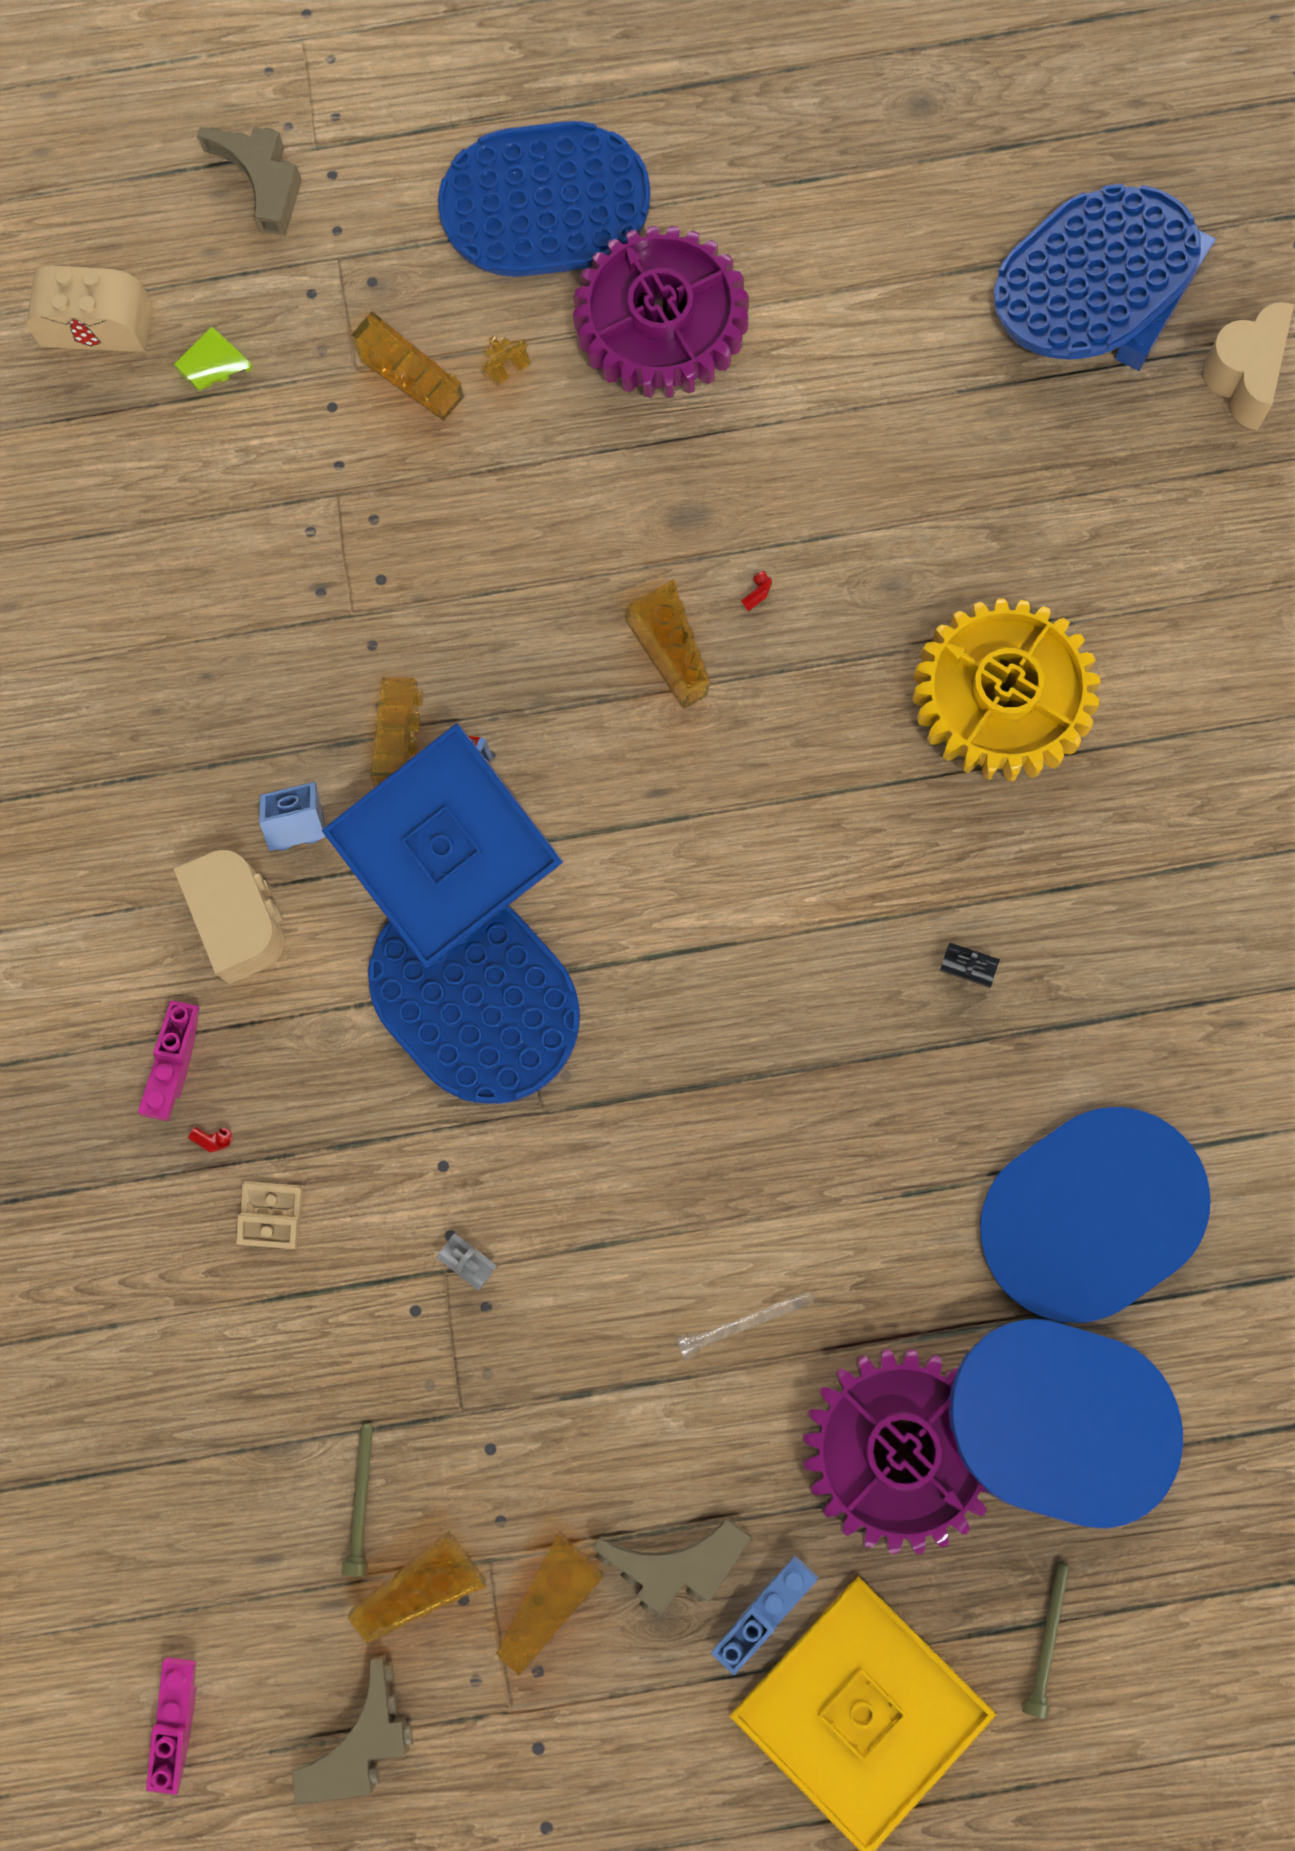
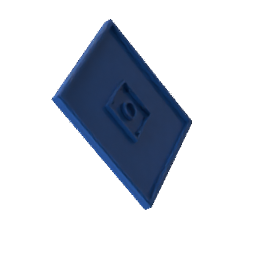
M459 723L454 724L321 830L426 969L564 863Z

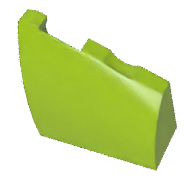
M210 327L174 364L179 375L198 391L210 387L214 382H223L230 379L229 375L244 369L247 373L253 369L252 364L213 327Z

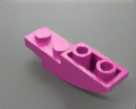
M170 1000L153 1052L155 1061L138 1109L140 1116L169 1122L175 1100L180 1098L186 1079L196 1035L199 1006Z
M166 1657L162 1662L157 1719L155 1726L152 1728L146 1791L177 1795L179 1791L195 1707L197 1687H194L197 1661Z

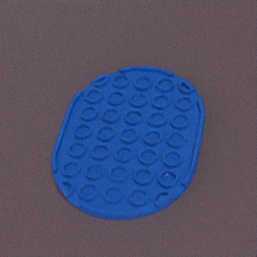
M566 121L515 127L486 134L478 138L476 143L467 149H462L456 155L441 181L438 210L444 233L453 248L466 261L486 272L502 276L520 277L581 270L592 267V257L595 253L602 252L609 256L608 242L611 240H619L624 245L627 243V232L631 230L637 231L638 234L641 232L650 209V181L642 158L628 144V141L614 131L609 132L597 127V124Z
M1124 184L1103 186L1101 190L1088 194L1083 192L1069 199L1027 235L1003 261L994 286L995 309L1000 324L1006 333L1019 345L1031 352L1050 358H1090L1110 352L1124 345L1138 335L1178 298L1192 281L1201 256V237L1193 215L1184 204L1172 195L1145 185H1141V188L1124 187Z
M509 906L427 969L390 921L387 922L377 937L368 968L369 988L374 1009L388 1032L423 1072L444 1091L473 1103H510L526 1098L544 1088L566 1065L576 1045L580 1026V1008L576 989L567 970L558 958Z
M1106 1107L1082 1113L1067 1121L1013 1159L1000 1171L992 1182L982 1205L979 1224L981 1248L987 1267L1004 1293L1023 1309L1035 1315L1063 1323H1085L1109 1317L1133 1303L1176 1272L1190 1259L1200 1245L1208 1225L1211 1205L1210 1188L1204 1166L1188 1140L1177 1129L1155 1115L1125 1107Z
M1041 1319L1021 1320L997 1327L984 1335L971 1351L964 1356L955 1374L949 1400L950 1428L954 1433L958 1447V1454L968 1472L977 1479L988 1493L998 1500L1022 1510L1078 1526L1115 1528L1132 1523L1148 1514L1163 1500L1170 1490L1180 1466L1183 1450V1428L1179 1407L1162 1373L1143 1354L1127 1344L1054 1321Z

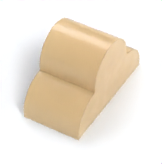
M1274 303L1265 307L1259 313L1255 322L1238 320L1227 324L1219 332L1203 365V378L1206 385L1217 395L1230 398L1232 415L1241 425L1247 428L1258 430L1273 405L1294 304Z

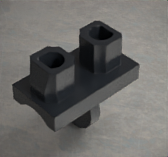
M949 942L940 971L991 988L1000 959Z

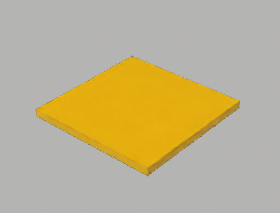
M857 1575L729 1714V1717L859 1851H875L997 1714Z

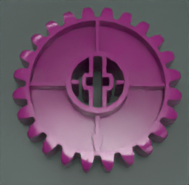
M648 226L646 237L641 238L637 231L631 230L627 232L626 244L623 245L616 239L608 242L609 256L602 252L595 253L592 257L593 269L588 268L582 271L580 275L581 287L574 292L573 298L576 309L573 312L574 328L578 332L577 338L580 349L583 352H587L588 362L593 369L603 368V376L609 383L616 382L621 377L622 388L625 392L630 393L634 391L637 385H641L644 397L651 398L655 394L656 388H662L664 396L672 398L675 395L676 386L681 385L683 390L690 394L695 392L696 379L699 378L703 383L710 384L715 381V368L720 371H726L731 366V355L738 354L741 351L743 344L742 335L746 334L748 330L749 316L747 312L749 310V295L744 290V277L742 273L733 270L734 260L729 254L718 256V244L713 240L707 241L701 246L699 243V233L696 231H691L685 238L679 237V228L677 226H670L666 235H660L659 229L656 226Z
M889 1349L881 1350L878 1368H875L867 1357L859 1356L857 1358L859 1375L854 1377L850 1372L839 1368L836 1371V1377L842 1387L840 1391L837 1392L827 1387L819 1389L821 1397L828 1404L827 1409L811 1408L807 1412V1415L820 1425L819 1431H810L802 1435L804 1443L817 1448V1454L808 1456L802 1461L805 1469L821 1471L822 1474L810 1484V1492L814 1495L830 1493L831 1496L825 1502L822 1512L826 1517H833L844 1511L845 1515L840 1526L841 1532L849 1536L862 1526V1542L866 1548H873L881 1535L884 1536L886 1548L891 1555L899 1553L903 1539L908 1540L910 1547L917 1555L923 1554L926 1546V1536L929 1535L941 1548H944L949 1544L947 1527L952 1526L958 1532L966 1535L970 1528L964 1514L970 1511L976 1515L984 1516L987 1512L986 1507L977 1496L979 1492H988L968 1472L958 1454L954 1433L950 1428L949 1400L958 1367L948 1370L941 1376L942 1363L940 1356L931 1355L925 1361L922 1368L919 1367V1358L915 1349H907L904 1352L900 1365H897L896 1359ZM899 1420H909L917 1424L918 1426L912 1432L919 1437H922L924 1434L927 1436L930 1448L928 1460L919 1452L923 1447L917 1437L906 1431L899 1433L890 1423ZM885 1427L903 1444L908 1439L910 1440L911 1444L907 1450L924 1466L921 1472L918 1473L901 1457H898L894 1462L892 1457L896 1451L879 1435L882 1428ZM875 1440L885 1448L881 1454L888 1464L900 1471L905 1468L913 1477L904 1480L887 1478L886 1475L891 1469L884 1463L878 1468L875 1463L873 1454Z

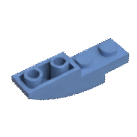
M794 1556L753 1600L712 1650L711 1654L735 1675L775 1631L776 1626L815 1584L818 1576L798 1557Z

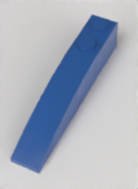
M1200 230L1198 231L1201 237V256L1197 271L1216 238ZM1188 287L1138 335L1120 346L1115 359L1140 371Z

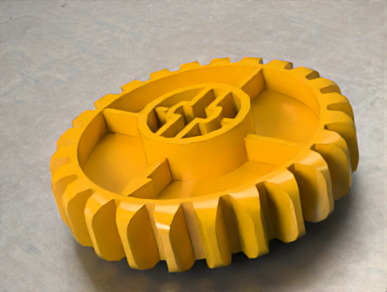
M1001 598L996 600L994 608L990 612L982 602L974 603L970 617L962 611L955 612L952 615L950 626L939 625L934 631L933 642H927L923 646L920 655L922 663L916 666L914 672V681L919 685L915 687L912 699L915 704L923 706L918 712L917 721L923 726L933 725L927 738L928 742L931 745L945 742L947 745L942 757L947 761L953 760L958 755L964 757L962 771L966 773L971 772L977 764L982 765L983 777L988 780H992L997 769H1003L1004 777L1007 781H1015L1021 767H1023L1029 777L1034 778L1039 776L1043 763L1052 769L1060 766L1064 754L1071 755L1075 753L1081 744L1080 737L1086 736L1093 726L1091 716L1096 713L1100 705V699L1093 694L1101 684L1100 676L1089 672L1096 659L1092 653L1079 654L1085 641L1084 637L1081 634H1074L1068 637L1065 633L1070 622L1065 618L1057 620L1054 624L1049 622L1050 609L1042 606L1035 615L1029 613L1030 605L1026 600L1020 599L1015 610H1009L1008 602ZM1004 687H1006V688H1009L1010 690H1009L1008 692H1006V691H1003L1002 689H1003Z

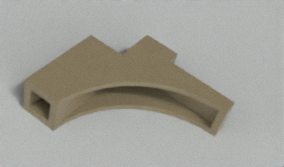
M200 127L197 137L203 151L233 163L252 182L256 193V212L254 218L261 232L286 236L302 179L297 165L289 161H281L285 147L280 133L271 128L261 129L253 127L251 136H247L241 132L230 133L218 128L208 129Z
M725 1517L723 1522L702 1540L683 1549L671 1552L646 1553L634 1551L617 1545L602 1535L593 1549L598 1552L595 1557L608 1567L614 1564L623 1571L621 1576L634 1586L638 1582L643 1585L637 1594V1598L641 1600L639 1605L645 1611L652 1615H655L656 1612L663 1615L683 1584L688 1586L686 1592L694 1599L701 1602L704 1598L710 1602L752 1537Z
M387 1653L374 1655L370 1659V1680L367 1698L360 1717L350 1734L340 1745L326 1755L308 1763L299 1764L292 1770L295 1804L371 1794L376 1788L375 1784L379 1783V1767L377 1763L373 1764V1760L404 1756L409 1750V1745H413V1730L411 1725H407L406 1717L394 1718L393 1714H397L398 1706L396 1694H391L390 1681H394V1667L392 1661L388 1662Z

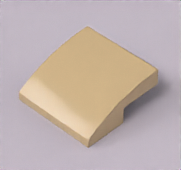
M245 1181L242 1184L241 1213L238 1215L236 1244L296 1249L302 1211L303 1186Z

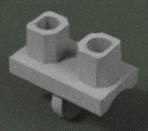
M455 1233L436 1256L437 1259L477 1290L482 1288L497 1268L496 1264Z

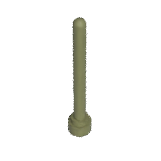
M368 1423L363 1424L360 1429L350 1555L346 1557V1562H343L342 1575L367 1576L368 1563H365V1556H362L373 1432L372 1426Z
M1064 1561L1059 1562L1056 1567L1033 1693H1029L1028 1699L1024 1700L1022 1711L1023 1713L1043 1719H1048L1050 1708L1045 1694L1069 1573V1565Z

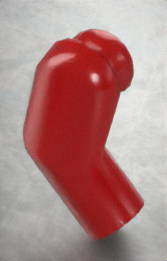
M760 571L753 577L757 587L741 600L748 611L752 610L768 596L772 579L771 576H767L765 571Z
M195 1127L188 1136L190 1141L211 1153L227 1148L233 1141L232 1133L227 1128H220V1131L209 1135Z

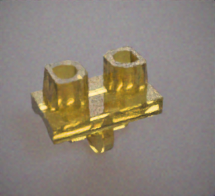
M494 335L488 338L491 347L484 350L487 358L494 354L497 356L484 363L480 371L484 377L488 375L499 386L510 378L503 366L509 361L513 363L518 373L531 365L526 352L528 345L522 339L504 351L503 348L511 344L509 339L505 337L498 341Z

